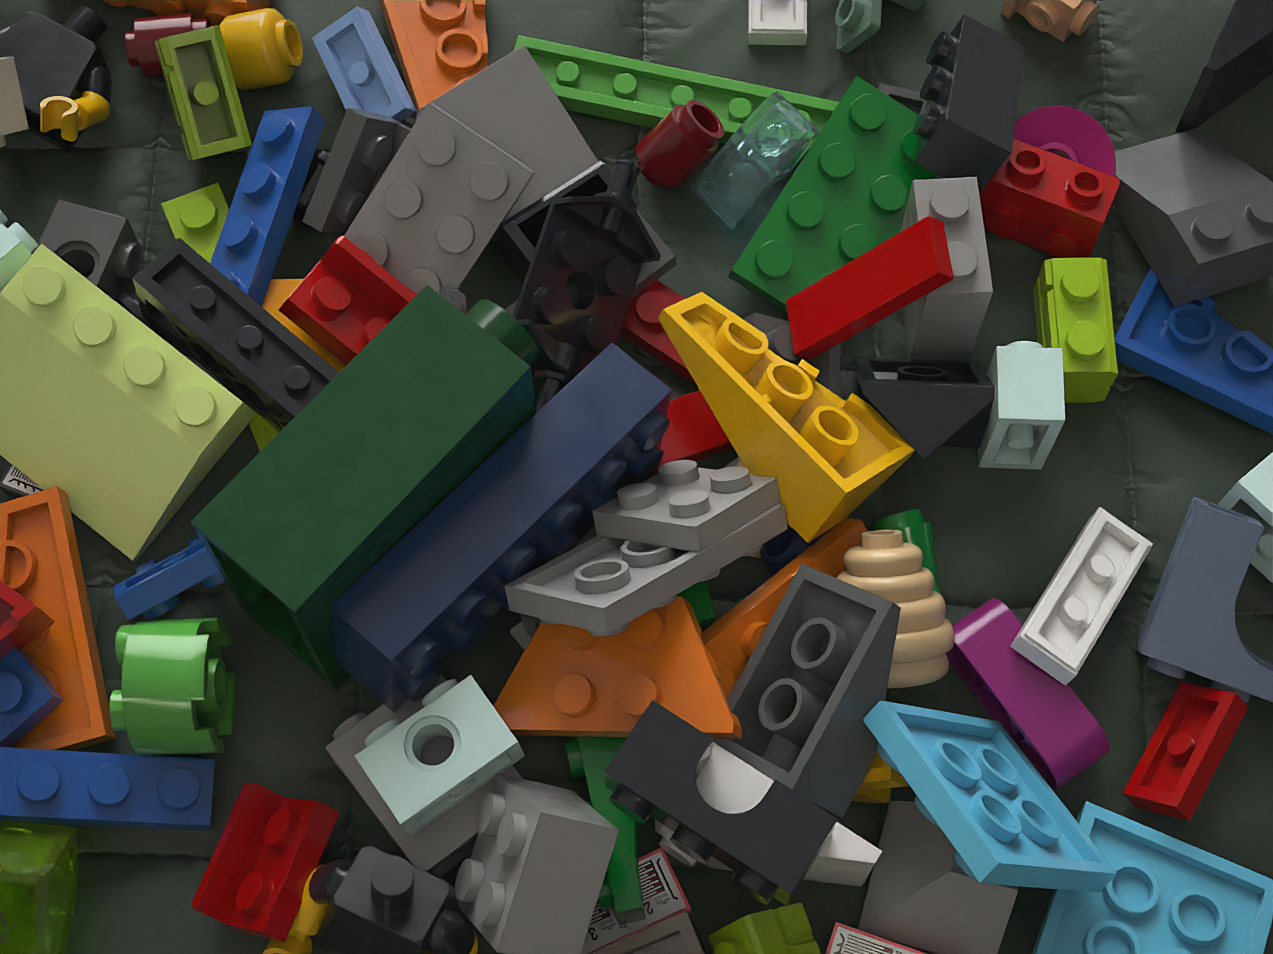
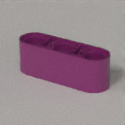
M992 598L952 625L954 645L951 651L946 653L948 661L992 720L999 721L1050 788L1057 790L1110 752L1109 741L1099 723L1068 684L1066 686L1010 647L1023 625L1004 603L996 598Z

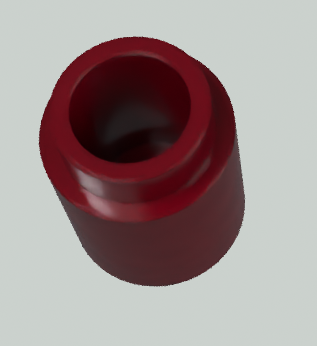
M193 13L135 19L134 31L125 33L126 52L130 66H140L145 78L164 76L154 42L160 38L211 27L209 18H195Z
M689 100L685 105H676L636 146V153L639 159L638 166L643 176L656 186L679 188L718 150V140L724 135L721 121L708 106L700 101Z

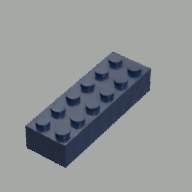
M614 343L606 347L329 606L335 661L393 713L408 698L414 702L423 698L438 681L441 675L439 668L456 651L460 655H465L472 650L488 629L486 622L502 606L509 610L505 585L570 551L578 540L577 533L591 519L594 521L593 510L616 498L617 491L625 487L634 477L638 481H642L656 468L664 454L660 446L662 437L670 424L667 412L672 390Z

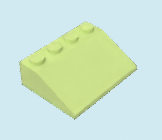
M41 243L0 292V455L43 490L59 487L68 495L71 512L128 558L136 562L257 413Z

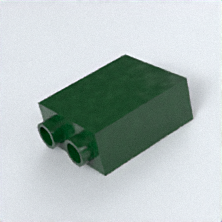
M426 285L191 521L192 526L242 610L336 692L352 675L335 661L329 606L537 413L535 402L538 392L533 387L530 365L539 357V350L524 327L507 311L489 300L481 299L465 315L429 285Z

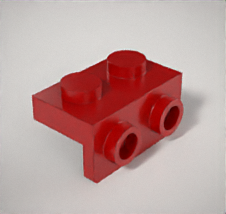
M1013 139L1011 154L984 187L980 198L984 229L991 231L997 236L1009 238L1046 252L1055 258H1089L1120 185V180L1115 176Z

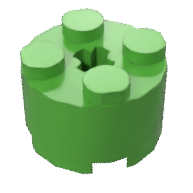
M220 618L138 621L135 625L120 626L116 633L115 651L117 661L122 666V689L112 692L109 713L113 730L127 731L130 746L135 753L140 755L223 753L225 751L223 739L218 737L219 735H232L237 706L236 671L226 672L220 645L232 644L231 634L226 622Z

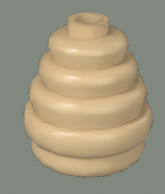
M875 530L862 533V545L854 546L846 551L844 554L846 571L841 572L837 576V579L889 600L901 607L887 689L920 686L941 679L947 674L949 669L946 653L951 651L954 645L952 624L948 619H945L946 605L944 598L939 592L933 591L935 582L932 572L927 568L921 567L923 561L922 550L914 544L903 543L902 531Z

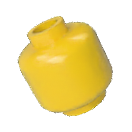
M273 8L229 15L219 25L235 85L239 90H253L287 83L294 75L296 66L302 63L303 45L298 28L291 19L285 20L284 16Z

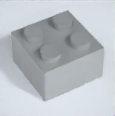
M497 773L492 791L484 794L478 806L476 814L478 836L471 859H465L457 873L455 895L458 906L496 952L504 954H580L619 829L572 790Z

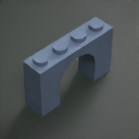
M1193 496L1137 639L1139 652L1149 656L1146 664L1152 669L1179 679H1184L1187 671L1211 679L1210 688L1237 693L1244 703H1248L1251 694L1273 702V664L1256 656L1242 643L1235 625L1236 598L1264 529L1257 519Z

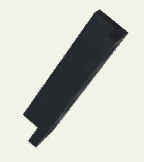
M181 238L174 241L133 277L141 314L279 432L339 373Z

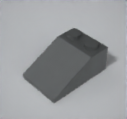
M1196 129L1115 151V177L1120 180V185L1112 204L1175 307L1273 277V182Z
M801 563L727 699L731 712L738 717L742 727L741 739L713 738V742L773 781L775 779L780 781L804 798L843 818L876 757L878 741L863 719L880 700L885 701L901 607L889 600Z

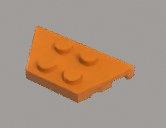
M676 596V599L669 605L649 610L632 620L630 626L625 631L611 636H594L587 629L562 623L545 624L541 622L493 705L513 735L628 737L653 700L711 738L741 739L742 727L738 717L731 712L719 680L722 678L713 656L706 651L702 641V629L693 607L682 596Z

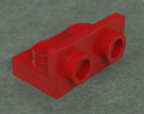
M339 236L278 311L347 365L417 293L408 289L388 273L366 251L358 248L346 237Z
M245 783L191 903L192 909L244 934L285 943L302 903L305 883L319 863L340 812L320 801L287 798L258 783Z

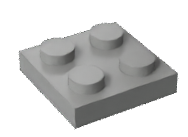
M677 460L660 466L658 469L659 474L643 483L631 484L619 489L616 498L592 512L597 536L701 552L781 501L776 477L749 474L747 468L740 466L714 470L699 468L697 463L692 460Z

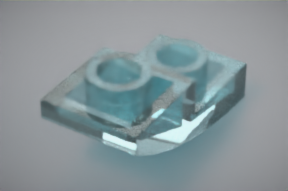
M778 91L774 92L732 135L690 189L731 229L742 226L773 184L789 175L820 131Z

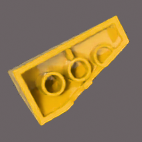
M700 292L663 309L659 315L658 320L743 465L749 470V474L777 478L781 501L779 504L784 505L787 525L794 529L807 543L843 521L908 460L915 451L870 404L851 393L846 401L815 381L820 372L818 369L803 359L796 366L768 349L769 342L763 332L705 293Z

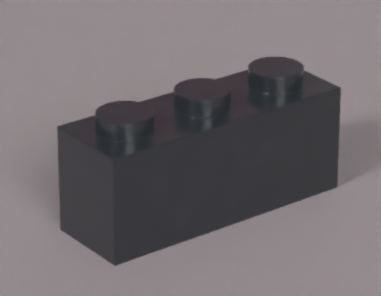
M966 15L962 16L950 34L942 31L938 35L926 59V63L931 65L932 68L920 91V98L925 100V106L922 108L913 127V134L919 136L915 163L944 178L977 177L980 194L1012 151L1025 46Z

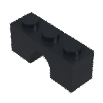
M652 700L604 771L605 786L613 791L609 801L624 814L642 824H645L651 816L674 831L670 841L691 858L706 864L712 856L735 871L731 881L757 901L769 904L772 897L787 905L831 836L838 819L776 779L762 800L750 810L741 813H725L714 809L705 802L696 785L700 772L712 755L713 738Z

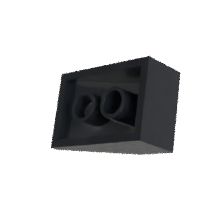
M1273 0L1234 1L1175 131L1182 133L1196 129L1273 74Z

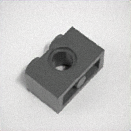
M58 200L38 243L39 246L41 243L80 274L92 272L86 279L116 302V298L120 296L126 280L132 279L138 272L142 259V248L127 218L63 200Z

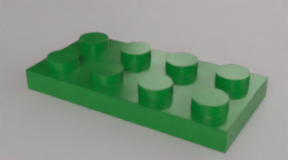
M856 76L737 260L728 277L788 315L787 299L900 233L913 180L935 179L937 175L914 162L919 136L913 134V127L918 114Z

